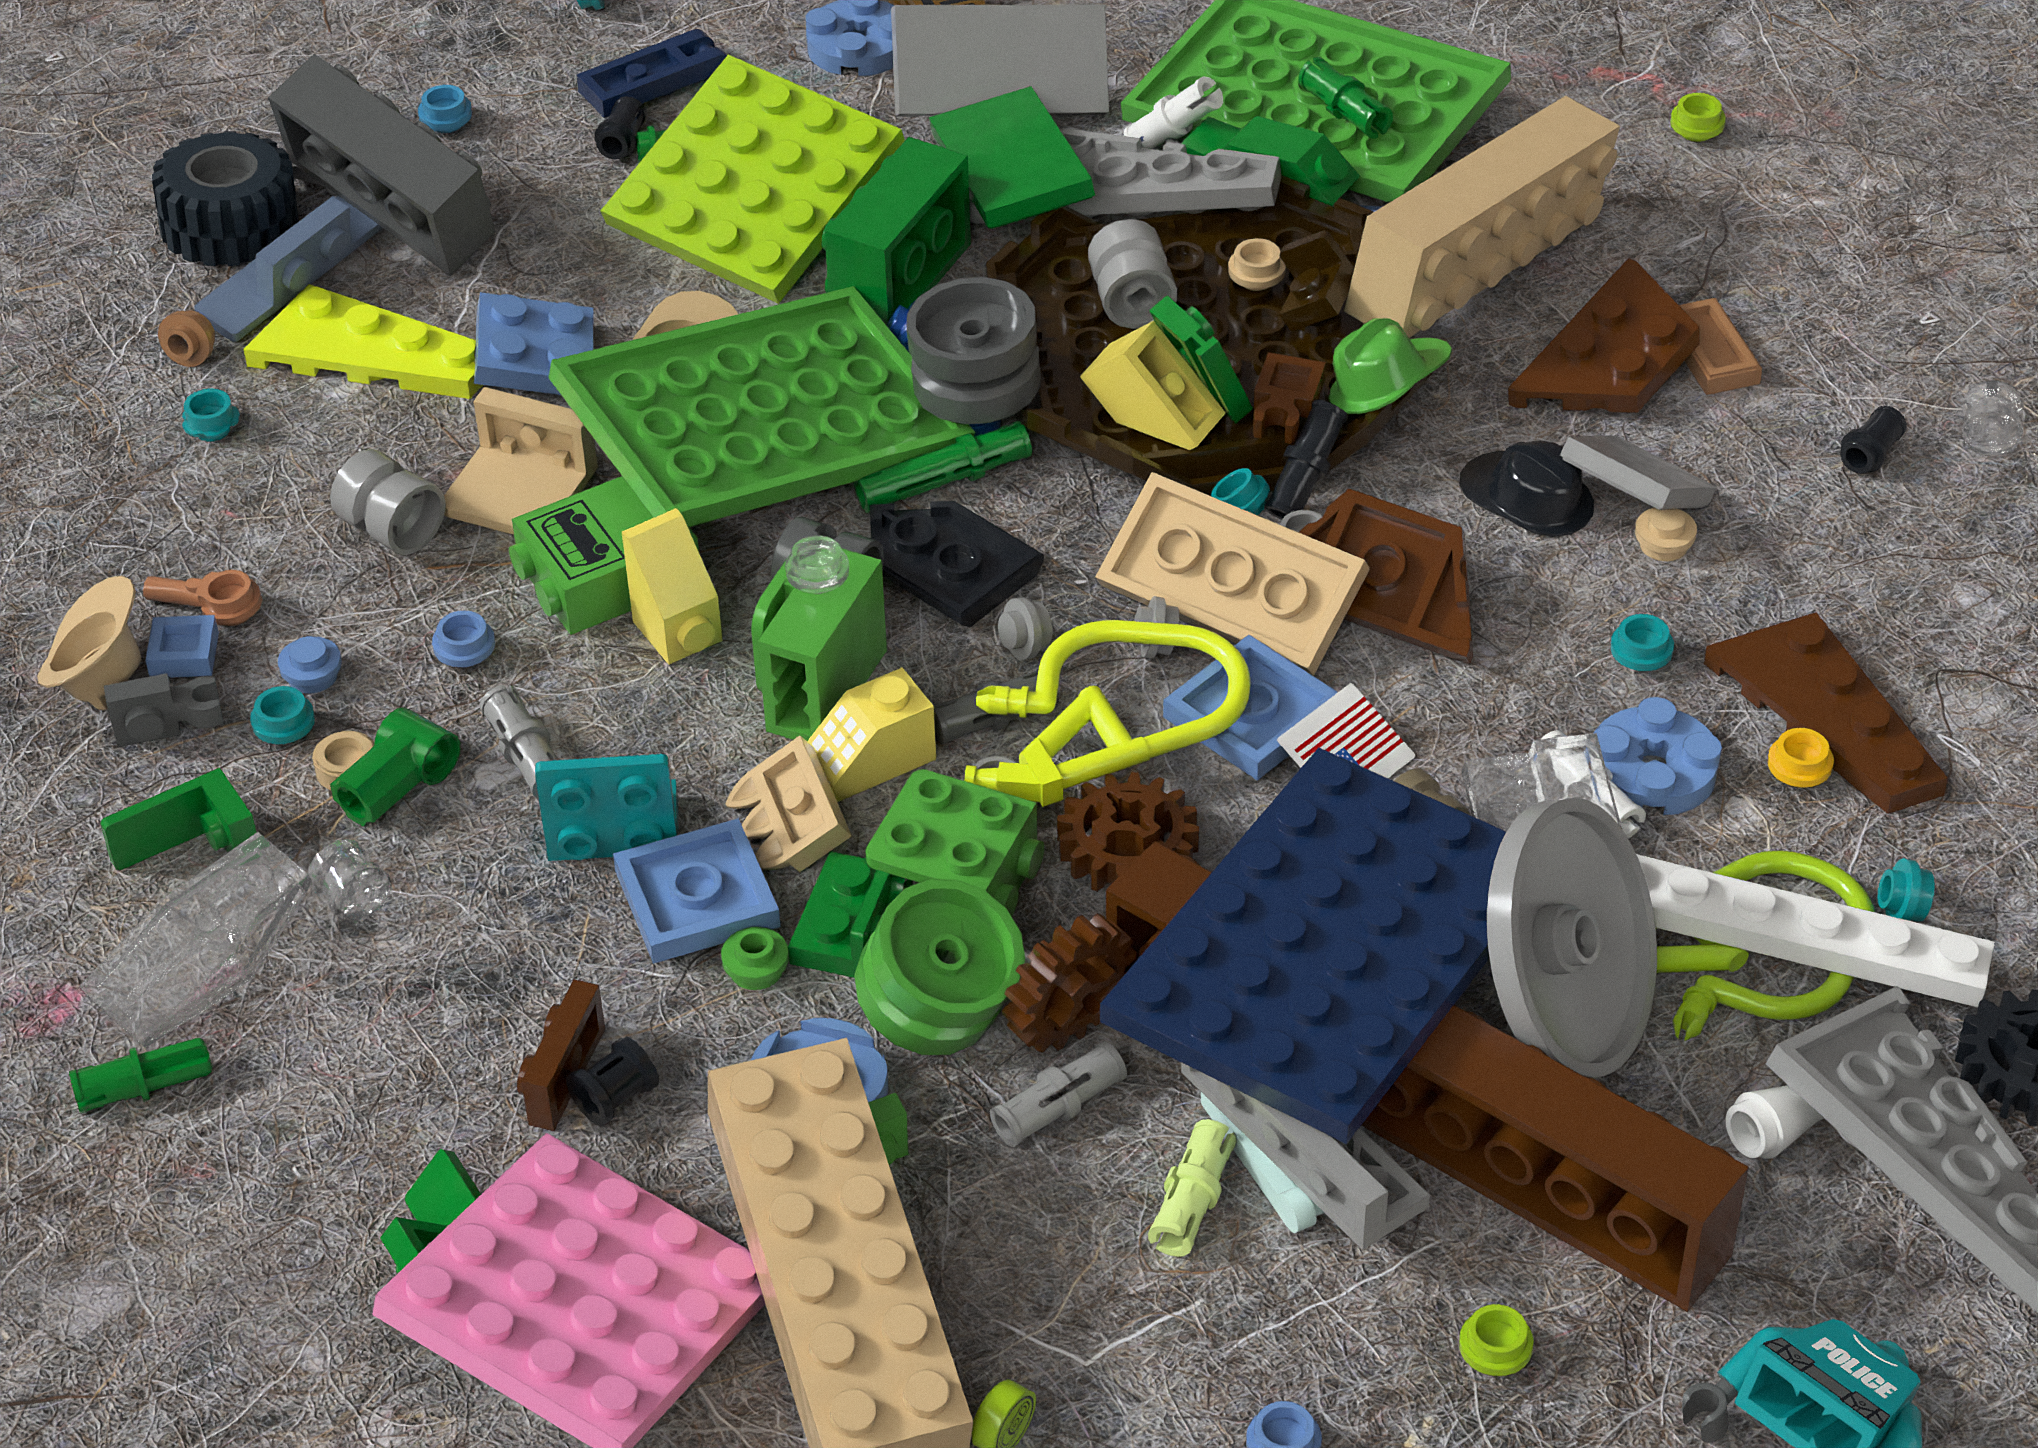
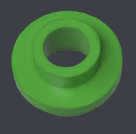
M764 927L745 928L735 932L724 942L721 950L722 966L738 986L748 990L765 989L774 985L786 969L789 961L788 945L785 939L774 930Z

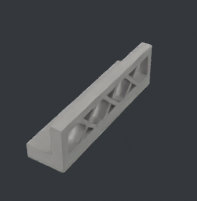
M1181 1063V1073L1362 1250L1429 1208L1430 1194L1361 1128L1345 1144L1353 1152V1156H1351L1338 1143L1341 1141ZM1383 1186H1388L1400 1199L1387 1206L1388 1191Z

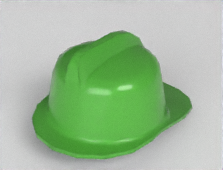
M1389 318L1372 319L1361 328L1347 335L1335 348L1333 367L1336 382L1330 389L1329 400L1331 404L1338 406L1347 414H1362L1378 410L1396 401L1409 391L1415 383L1441 367L1450 359L1452 348L1447 341L1438 338L1409 339L1399 323Z

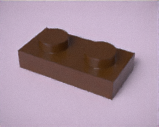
M573 979L562 1003H555L550 1008L544 1024L543 1039L535 1055L528 1054L521 1064L517 1078V1091L520 1095L524 1096L528 1125L555 1131L571 1099L566 1085V1076L577 1068L586 1069L605 1031L600 988L597 984Z

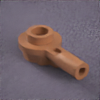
M239 570L210 572L203 579L190 578L187 581L149 576L143 586L145 599L201 607L203 615H215L217 625L235 626L246 622L260 609L263 600L259 586L246 573Z

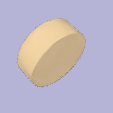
M341 731L322 739L316 745L312 755L319 783L331 790L330 784L373 748L374 741L369 736L356 731Z

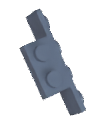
M332 196L258 252L256 259L194 306V311L204 315L210 321L215 331L230 341L237 342L297 296L308 284H312L383 227L341 197Z

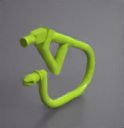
M1791 851L1758 852L1740 858L1713 872L1744 881L1766 874L1795 875L1826 886L1838 894L1847 906L1875 912L1869 895L1855 878L1829 862L1802 853ZM1694 937L1701 945L1657 946L1656 973L1734 972L1746 963L1749 953L1744 949ZM1831 971L1824 983L1813 991L1796 996H1774L1754 991L1713 975H1703L1697 979L1694 986L1686 989L1682 997L1683 1003H1681L1672 1020L1674 1032L1679 1039L1681 1029L1685 1030L1684 1041L1700 1035L1709 1017L1708 1015L1713 1013L1717 1003L1767 1019L1796 1020L1811 1017L1828 1010L1838 1003L1848 991L1854 977Z

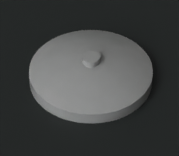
M1564 798L1535 803L1526 808L1512 822L1499 846L1493 865L1488 892L1487 938L1494 984L1506 1020L1517 1040L1526 1045H1533L1539 1048L1551 1059L1584 1077H1602L1619 1069L1630 1058L1643 1036L1650 1016L1657 972L1656 928L1651 898L1638 857L1626 834L1608 812L1599 805L1582 798Z

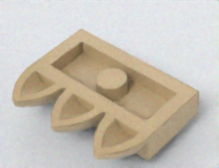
M798 736L748 771L734 786L725 803L728 808L733 809L753 808L744 820L742 827L749 840L767 838L755 854L762 871L782 869L791 865L800 873L852 837L814 747L802 736Z

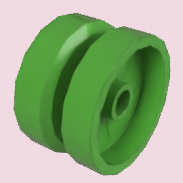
M928 879L907 887L886 907L875 932L870 936L861 952L854 975L858 1003L872 1027L894 1045L920 1055H951L973 1046L991 1027L999 1015L1002 1006L1009 999L1005 995L1006 989L1020 980V975L1015 970L1025 962L1021 932L1007 908L981 888L954 879Z

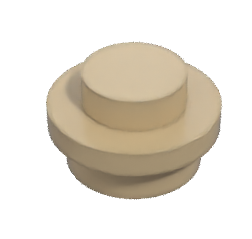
M1256 238L1245 240L1237 245L1234 254L1228 262V273L1230 278L1238 285L1249 290L1260 291L1278 284L1285 276L1286 265L1279 256L1280 249L1275 243L1266 239Z
M1655 507L1648 509L1638 517L1635 527V536L1640 543L1641 550L1648 557L1658 561H1674L1683 557L1694 544L1697 534V525L1694 519L1680 509L1659 510Z

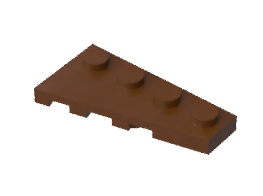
M1817 612L1706 646L1704 665L1718 676L1728 673L1742 685L1741 695L1758 709L1767 705L1787 721L1786 731L1793 728H1807L1824 736L1834 757L1833 770L1887 814L1944 796L1948 777Z

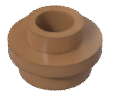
M191 310L176 311L169 314L160 323L158 339L163 351L171 360L182 366L195 367L202 364L211 355L215 342V331L210 321L201 313Z

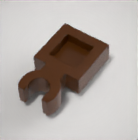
M1268 352L1254 390V438L1261 439L1264 435V430L1268 426L1280 425L1285 428V443L1292 444L1296 441L1299 434V416L1307 418L1312 409L1313 401L1318 400L1325 382L1326 362Z

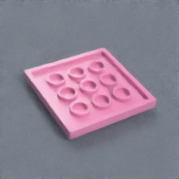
M546 1133L375 1295L372 1315L590 1447L633 1448L765 1305V1301L748 1249Z

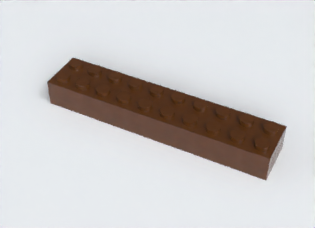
M1156 841L1106 889V919L1108 921L1111 919L1132 938L1133 943L1131 947L1137 952V958L1128 965L1129 968L1133 966L1212 873L1201 867L1191 857L1180 855ZM1455 1005L1452 1006L1361 1125L1686 1312L1690 1310L1733 1255L1749 1169L1747 1165L1734 1159L1722 1148L1710 1146L1675 1127L1660 1114L1646 1111L1613 1093L1598 1080L1582 1076L1551 1059L1539 1048L1520 1042L1489 1025L1479 1015L1464 1011Z

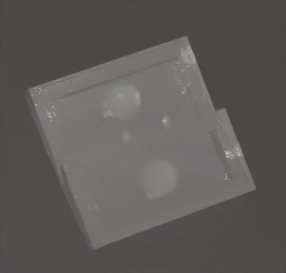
M1597 733L1533 740L1529 753L1465 760L1461 774L1472 816L1506 832L1518 815L1529 806L1546 800L1582 798L1599 805L1610 814L1622 829Z

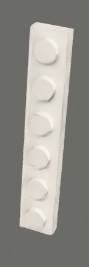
M1636 854L1648 886L1655 928L1893 987L1898 986L1901 989L1978 1007L1979 1002L1983 1000L1994 941Z

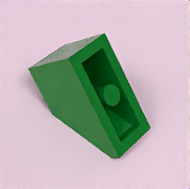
M1260 116L1252 118L1222 148L1224 150L1279 157L1281 175L1309 185L1310 198L1333 206L1360 177L1325 134Z

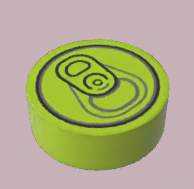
M1011 1379L1001 1381L995 1385L982 1401L974 1417L971 1435L973 1445L978 1448H1015L1033 1417L1036 1407L1035 1393Z

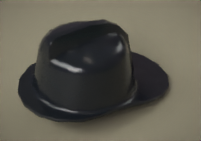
M1541 440L1517 442L1510 445L1505 451L1485 453L1472 459L1460 472L1459 486L1468 499L1480 507L1509 519L1519 527L1534 534L1551 537L1571 535L1583 529L1594 513V499L1589 488L1582 482V469L1562 460L1563 457L1560 454L1563 447L1553 442Z

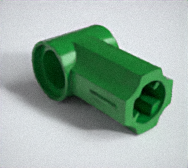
M406 707L397 708L382 721L377 730L374 747L330 784L333 800L341 806L347 817L364 827L369 822L374 823L420 781L428 785H436L446 779L458 761L461 742L457 735Z

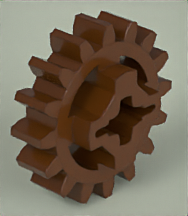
M1132 772L1128 777L1127 783H1118L1111 773L1105 774L1104 787L1098 789L1093 784L1085 782L1081 784V799L1067 796L1064 800V814L1057 817L1059 858L1061 862H1071V876L1074 879L1090 874L1091 890L1096 892L1107 883L1112 884L1155 841L1180 855H1186L1193 859V853L1199 852L1197 809L1195 806H1185V792L1182 789L1166 794L1164 792V779L1161 777L1156 778L1149 785L1141 784L1139 772ZM1092 826V834L1087 836L1086 833ZM1169 831L1170 836L1164 842V833Z
M1096 913L1090 921L1083 915L1077 916L1069 931H1066L1061 925L1056 927L1053 933V941L1049 944L1045 940L1037 943L1027 956L1031 962L1021 964L1015 970L1021 976V979L1005 991V995L1011 1000L1002 1009V1015L1009 1020L1006 1026L1029 1048L1033 1046L1039 1053H1044L1050 1045L1057 1051L1063 1049L1069 1036L1072 1034L1079 1040L1084 1038L1089 1023H1092L1095 1027L1101 1023L1100 1003L1130 969L1128 965L1137 958V952L1131 947L1133 943L1132 938L1111 919L1108 921L1099 913Z

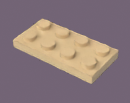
M1152 472L1095 578L1101 586L1147 606L1153 596L1162 597L1165 599L1166 605L1179 608L1180 620L1212 631L1237 644L1247 635H1251L1314 676L1370 568L1364 559Z

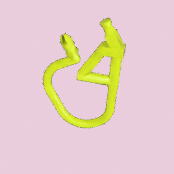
M1101 620L1077 626L1059 636L1043 654L1039 665L1035 691H1029V686L1015 689L1009 686L990 685L977 691L976 706L988 714H1019L1020 718H1027L1028 713L1043 715L1051 713L1056 706L1060 672L1065 661L1076 651L1102 642L1181 646L1205 652L1218 660L1227 672V696L1219 708L1205 717L1145 737L1140 736L1132 739L1098 686H1089L1083 689L1078 697L1019 754V763L999 762V767L984 769H977V766L966 765L964 781L1026 800L1040 802L1042 807L1062 801L1063 789L1147 762L1151 758L1202 742L1227 730L1243 714L1249 700L1251 678L1247 663L1238 649L1225 638L1196 626L1124 620ZM1091 721L1107 748L1055 765L1052 758Z

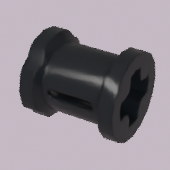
M626 1036L612 1043L611 1053L585 1071L584 1069L577 1068L566 1076V1085L580 1111L594 1124L603 1126L614 1118V1109L639 1091L642 1093L650 1092L659 1085V1076L645 1050L636 1041Z

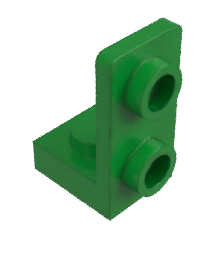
M217 768L109 815L100 822L109 858L116 870H123L204 833L215 851L225 848L239 870L263 859L253 815L221 768Z

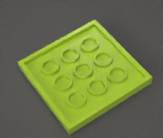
M728 54L600 212L607 225L779 304L822 250V235L828 221L836 218L852 200L856 190L867 184L880 169L884 159L889 155H893L905 139L902 130L896 126Z

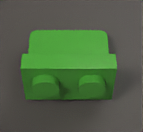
M921 769L911 774L866 847L865 852L866 862L869 867L918 883L928 879H954L981 888L1006 907L1010 915L1013 916L1018 901L1019 888L1025 878L1033 879L1040 868L1044 855V842L1037 840L1036 802Z

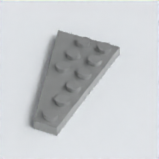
M1068 128L1060 130L1091 176L1096 195L1093 198L1067 205V207L1089 218L1099 214L1128 213L1132 216H1144L1153 212L1181 210L1186 213L1195 214L1208 209L1224 208L1254 211L1262 207L1275 205L1282 177L1280 161L1277 156L1217 149L1205 156L1187 154L1186 144L1167 142L1163 146L1162 151L1142 148L1141 138ZM970 198V223H985ZM1037 215L1032 216V217H1029V218H1026V219H1023V220H1024V221H1032Z
M1896 986L1778 1043L1765 1064L1787 1084L1788 1088L1804 1099L1835 1127L1847 1143L1859 1149L1882 1170L1897 1189L1909 1195L1941 1224L1945 1232L1952 1239L1964 1245L1988 1267L2004 1287L2016 1293L2038 1313V1194L2021 1172L2027 1161L1971 1084L1958 1077H1951L1938 1059L1944 1048L1931 1030H1921L1918 1032L1905 1014L1910 1002L1901 989Z

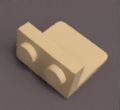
M484 387L473 401L480 447L445 493L446 508L444 515L452 519L514 535L512 518L580 493L598 468L593 436L570 408Z

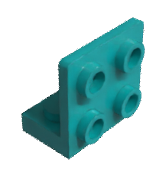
M665 754L539 761L535 765V778L548 861L613 857V853L678 835L676 779H671L669 760Z

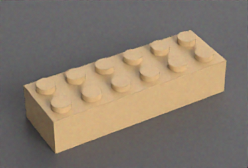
M1564 96L1368 215L1344 312L1364 324L1375 318H1389L1398 322L1408 338H1410L1420 330H1428L1437 319L1454 308H1462L1471 297L1485 288L1494 287L1500 282L1502 277L1519 266L1524 267L1528 265L1536 255L1552 245H1559L1567 235L1582 225H1590L1599 215L1604 203V197L1600 194L1605 177L1611 171L1617 158V150L1614 149L1620 125L1568 96Z
M843 1038L709 1070L708 1116L809 1448H970L973 1419L848 1039Z

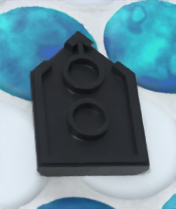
M956 501L930 502V509L894 510V503L870 505L871 539L879 541L883 546V577L963 626H973L1035 578L1044 562V554Z

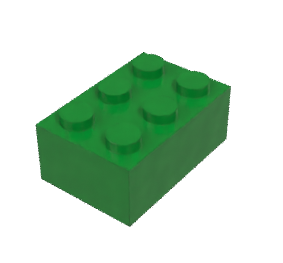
M908 137L893 155L887 156L876 174L865 186H861L856 190L850 203L836 218L830 219L825 226L822 235V248L826 251L827 264L825 292L828 293L854 286L885 325H887L899 305L908 309L918 297L936 286L971 245L968 155Z

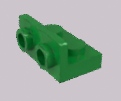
M830 851L788 945L789 964L855 978L854 975L861 952L870 936L875 932L886 907L903 889L913 886V881L873 869L868 866L866 858Z

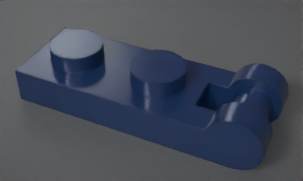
M691 30L576 74L578 92L603 118L610 116L615 101L620 97H633L641 103H645L660 96L670 95L678 89L706 78L708 79L726 58L727 54L721 48L715 47L714 41L703 30Z

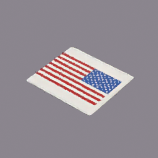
M1352 683L1348 684L1277 738L1278 743L1300 768L1318 747L1386 778L1392 776L1415 758L1414 752Z

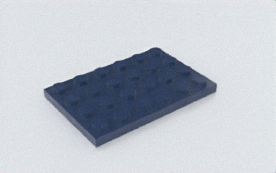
M1318 747L1100 1003V1022L1347 1144L1489 960L1487 938L1488 892L1494 861L1506 831Z

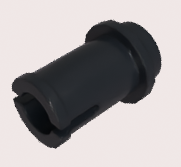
M628 96L620 97L615 101L609 118L599 123L594 133V140L599 152L603 156L616 160L633 153L637 145L636 133L646 119L645 108L639 110L637 116H635L642 105L639 100Z
M1885 405L1876 408L1870 418L1859 429H1852L1843 437L1840 456L1844 465L1849 470L1860 474L1875 472L1881 468L1886 460V452L1907 430L1904 416L1897 409Z

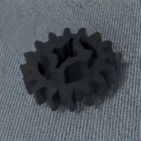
M2032 989L2028 1001L2020 1002L2008 990L2003 991L1999 1007L1983 999L1979 1002L1976 1016L1966 1015L1955 1053V1062L1963 1064L1960 1079L1969 1082L1971 1085L1979 1084L1977 1094L1984 1103L1994 1099L2001 1103L1999 1117L2007 1119L2015 1110L2025 1112L2029 1126H2036L2038 1123V990Z

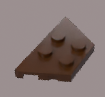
M1628 258L1508 387L1509 405L1515 408L1527 409L1529 398L1562 399L1563 410L1587 411L1601 408L1609 412L1638 413L1700 344V328L1637 261Z
M1347 489L1326 508L1322 518L1316 522L1308 523L1298 532L1364 559L1368 564L1370 570L1343 620L1470 665L1473 659L1466 540L1462 527L1352 489Z

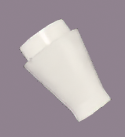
M1788 1086L1742 1093L1736 1099L1735 1105L1731 1106L1727 1111L1726 1129L1732 1143L1743 1155L1749 1158L1762 1157L1772 1159L1815 1123L1824 1119V1117L1804 1099L1790 1090Z

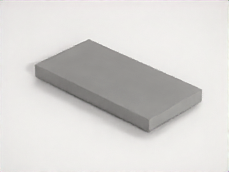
M894 5L891 8L895 117L935 116L1032 86L1050 115H1105L1109 113L1105 5Z

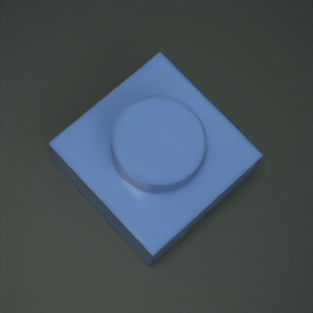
M215 615L153 617L145 660L149 677L165 673L168 674V678L212 676L219 635Z

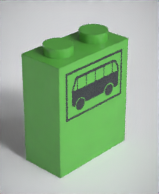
M623 476L512 518L515 544L509 547L510 559L520 579L526 580L529 578L534 584L537 598L546 615L549 617L556 615L568 633L572 635L631 611L622 531L654 517ZM688 527L691 536L695 542V545L699 551L698 538Z

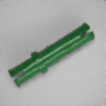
M1020 421L975 437L967 433L956 437L955 444L910 458L862 477L854 482L855 492L862 509L869 513L870 505L891 504L965 478L972 482L985 477V471L1009 462L1031 457V441L1025 426Z

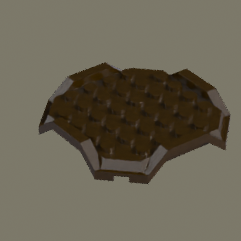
M1282 175L1274 206H1266L1254 211L1224 208L1195 214L1185 213L1138 219L1155 228L1160 237L1167 257V265L1171 269L1177 287L1176 303L1185 311L1193 306L1209 322L1215 333L1213 336L1219 341L1253 407L1236 424L1229 418L1226 412L1202 442L1191 450L1116 423L1080 378L1082 373L1109 343L1136 330L1121 327L1109 319L1103 308L1098 292V284L1094 279L1088 260V247L1093 237L1103 227L1111 223L1100 224L1067 206L1037 215L1031 221V233L1021 243L1018 244L1010 240L986 262L987 278L1006 281L1026 292L1035 306L1041 387L1032 402L1015 414L1016 420L1020 421L1025 428L1145 481L1148 480L1153 472L1211 496L1212 490L1221 479L1235 470L1247 468L1254 475L1262 476L1270 487L1269 492H1273L1286 464L1282 456L1287 446L1295 445L1296 441L1292 444L1285 443V428L1280 425L1268 426L1264 430V435L1261 439L1254 438L1253 435L1254 390L1268 352L1326 362L1325 382L1318 400L1331 403L1329 400L1330 389L1336 382L1333 367L1335 348L1342 339L1351 332L1361 328L1364 323L1344 312L1347 301L1346 297L1338 315L1291 332L1279 315L1290 293V285L1295 279L1289 269L1286 267L1285 276L1278 284L1265 290L1253 291L1238 285L1230 278L1228 273L1229 259L1234 254L1237 245L1245 240L1266 239L1275 243L1281 252L1284 245L1325 230L1331 234L1355 268L1366 219L1374 211L1341 198L1335 203L1334 207L1310 198L1309 185ZM1432 373L1415 383L1409 391L1396 401L1378 410L1362 414H1348V419L1343 424L1327 458L1331 465L1328 472L1365 446L1426 382ZM1299 416V434L1307 420L1305 417Z

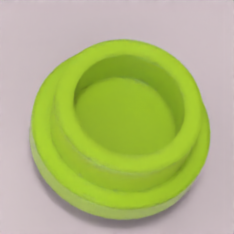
M1690 93L1683 96L1679 100L1678 105L1672 110L1670 124L1673 130L1685 139L1702 142L1718 136L1724 130L1726 116L1720 101L1714 96L1706 93Z
M1491 1304L1479 1308L1465 1321L1460 1331L1459 1348L1462 1357L1473 1369L1486 1375L1506 1376L1514 1374L1528 1364L1533 1352L1534 1338L1530 1327L1523 1316L1509 1306Z

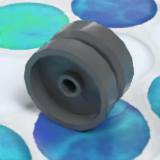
M987 277L958 278L934 286L918 297L908 311L907 338L909 353L912 356L913 389L915 396L925 410L943 420L961 424L991 423L1013 416L1032 402L1041 387L1039 348L1037 346L1035 306L1026 292L1009 282Z

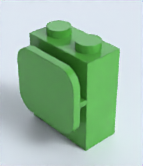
M824 544L812 563L807 556L797 553L791 554L765 589L753 614L751 634L756 685L763 694L766 732L792 740L802 736L808 741L847 690L867 682L887 651L882 560Z

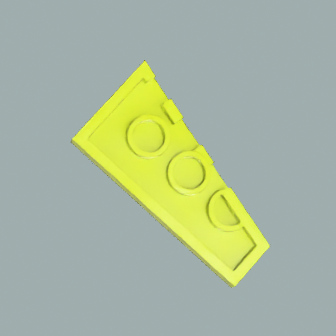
M308 284L243 349L247 367L267 369L270 362L291 364L294 374L316 377L319 369L346 372L349 382L370 384L371 381L384 378L398 380L400 389L471 399L483 386L474 384L476 340Z

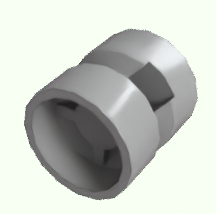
M1134 219L1120 220L1103 227L1093 237L1088 247V260L1094 279L1098 284V292L1103 308L1111 321L1121 327L1140 328L1154 321L1149 310L1166 295L1174 302L1177 301V287L1171 269L1167 265V257L1155 228L1144 221Z
M374 449L359 451L346 461L336 475L330 494L332 510L338 517L357 529L367 531L374 540L401 555L415 553L430 542L444 519L446 508L444 494L438 486L415 472L405 470L399 462Z

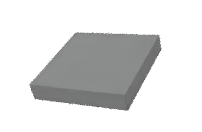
M1568 436L1560 454L1563 457L1562 460L1659 510L1703 508L1704 506H1709L1717 488L1618 436Z

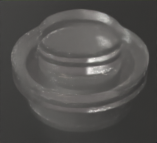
M821 535L808 536L796 542L792 547L791 554L787 557L785 563L786 577L788 582L800 591L813 594L826 593L840 587L849 576V560L839 543L834 539Z

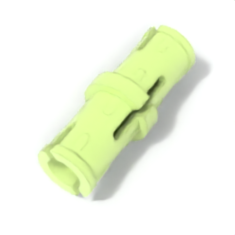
M1210 1119L1197 1122L1192 1130V1135L1178 1167L1176 1165L1171 1167L1164 1182L1166 1192L1164 1202L1148 1232L1150 1243L1158 1242L1163 1232L1156 1249L1164 1254L1181 1257L1190 1253L1204 1214H1206L1208 1208L1211 1210L1215 1207L1222 1192L1221 1183L1219 1182L1221 1174L1237 1143L1236 1135L1233 1132L1227 1134L1224 1143L1221 1144L1229 1130V1127L1221 1122Z

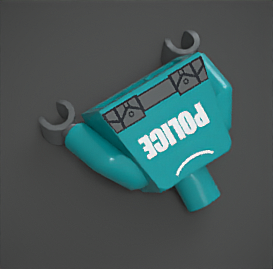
M1835 1319L1808 1328L1766 1327L1757 1332L1717 1372L1721 1379L1715 1385L1697 1383L1689 1387L1683 1395L1682 1413L1684 1424L1691 1421L1699 1412H1713L1705 1418L1701 1425V1438L1706 1443L1721 1439L1727 1432L1729 1426L1727 1405L1736 1397L1734 1403L1794 1448H1923L1921 1411L1912 1403L1921 1381L1917 1373L1909 1368L1908 1358L1904 1350L1898 1344L1887 1340L1874 1344L1845 1322Z

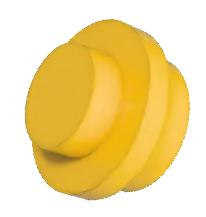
M1793 728L1782 733L1778 740L1772 744L1767 762L1769 770L1778 780L1790 786L1805 788L1817 786L1830 777L1834 757L1829 749L1827 740L1820 733L1807 728Z

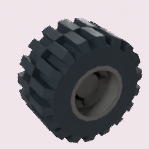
M224 131L217 134L211 132L201 134V137L183 140L179 142L178 147H172L165 151L163 159L156 161L153 167L154 173L152 174L160 236L163 243H167L168 249L174 254H182L184 260L192 263L201 261L207 266H217L218 264L238 266L243 262H252L256 259L258 252L299 222L292 161L289 160V154L286 150L278 148L277 143L271 139H259L257 134H238L236 131Z

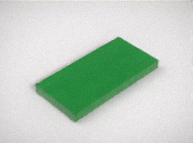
M1032 86L929 117L932 134L939 146L968 155L969 197L988 229H994L1096 196L1091 176Z

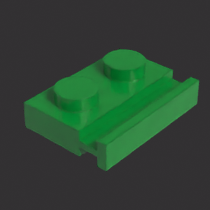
M1168 295L1149 310L1162 332L1220 406H1224L1229 418L1236 424L1248 414L1253 407L1219 341L1213 336L1215 334L1214 330L1206 318L1193 306L1186 311L1183 310Z

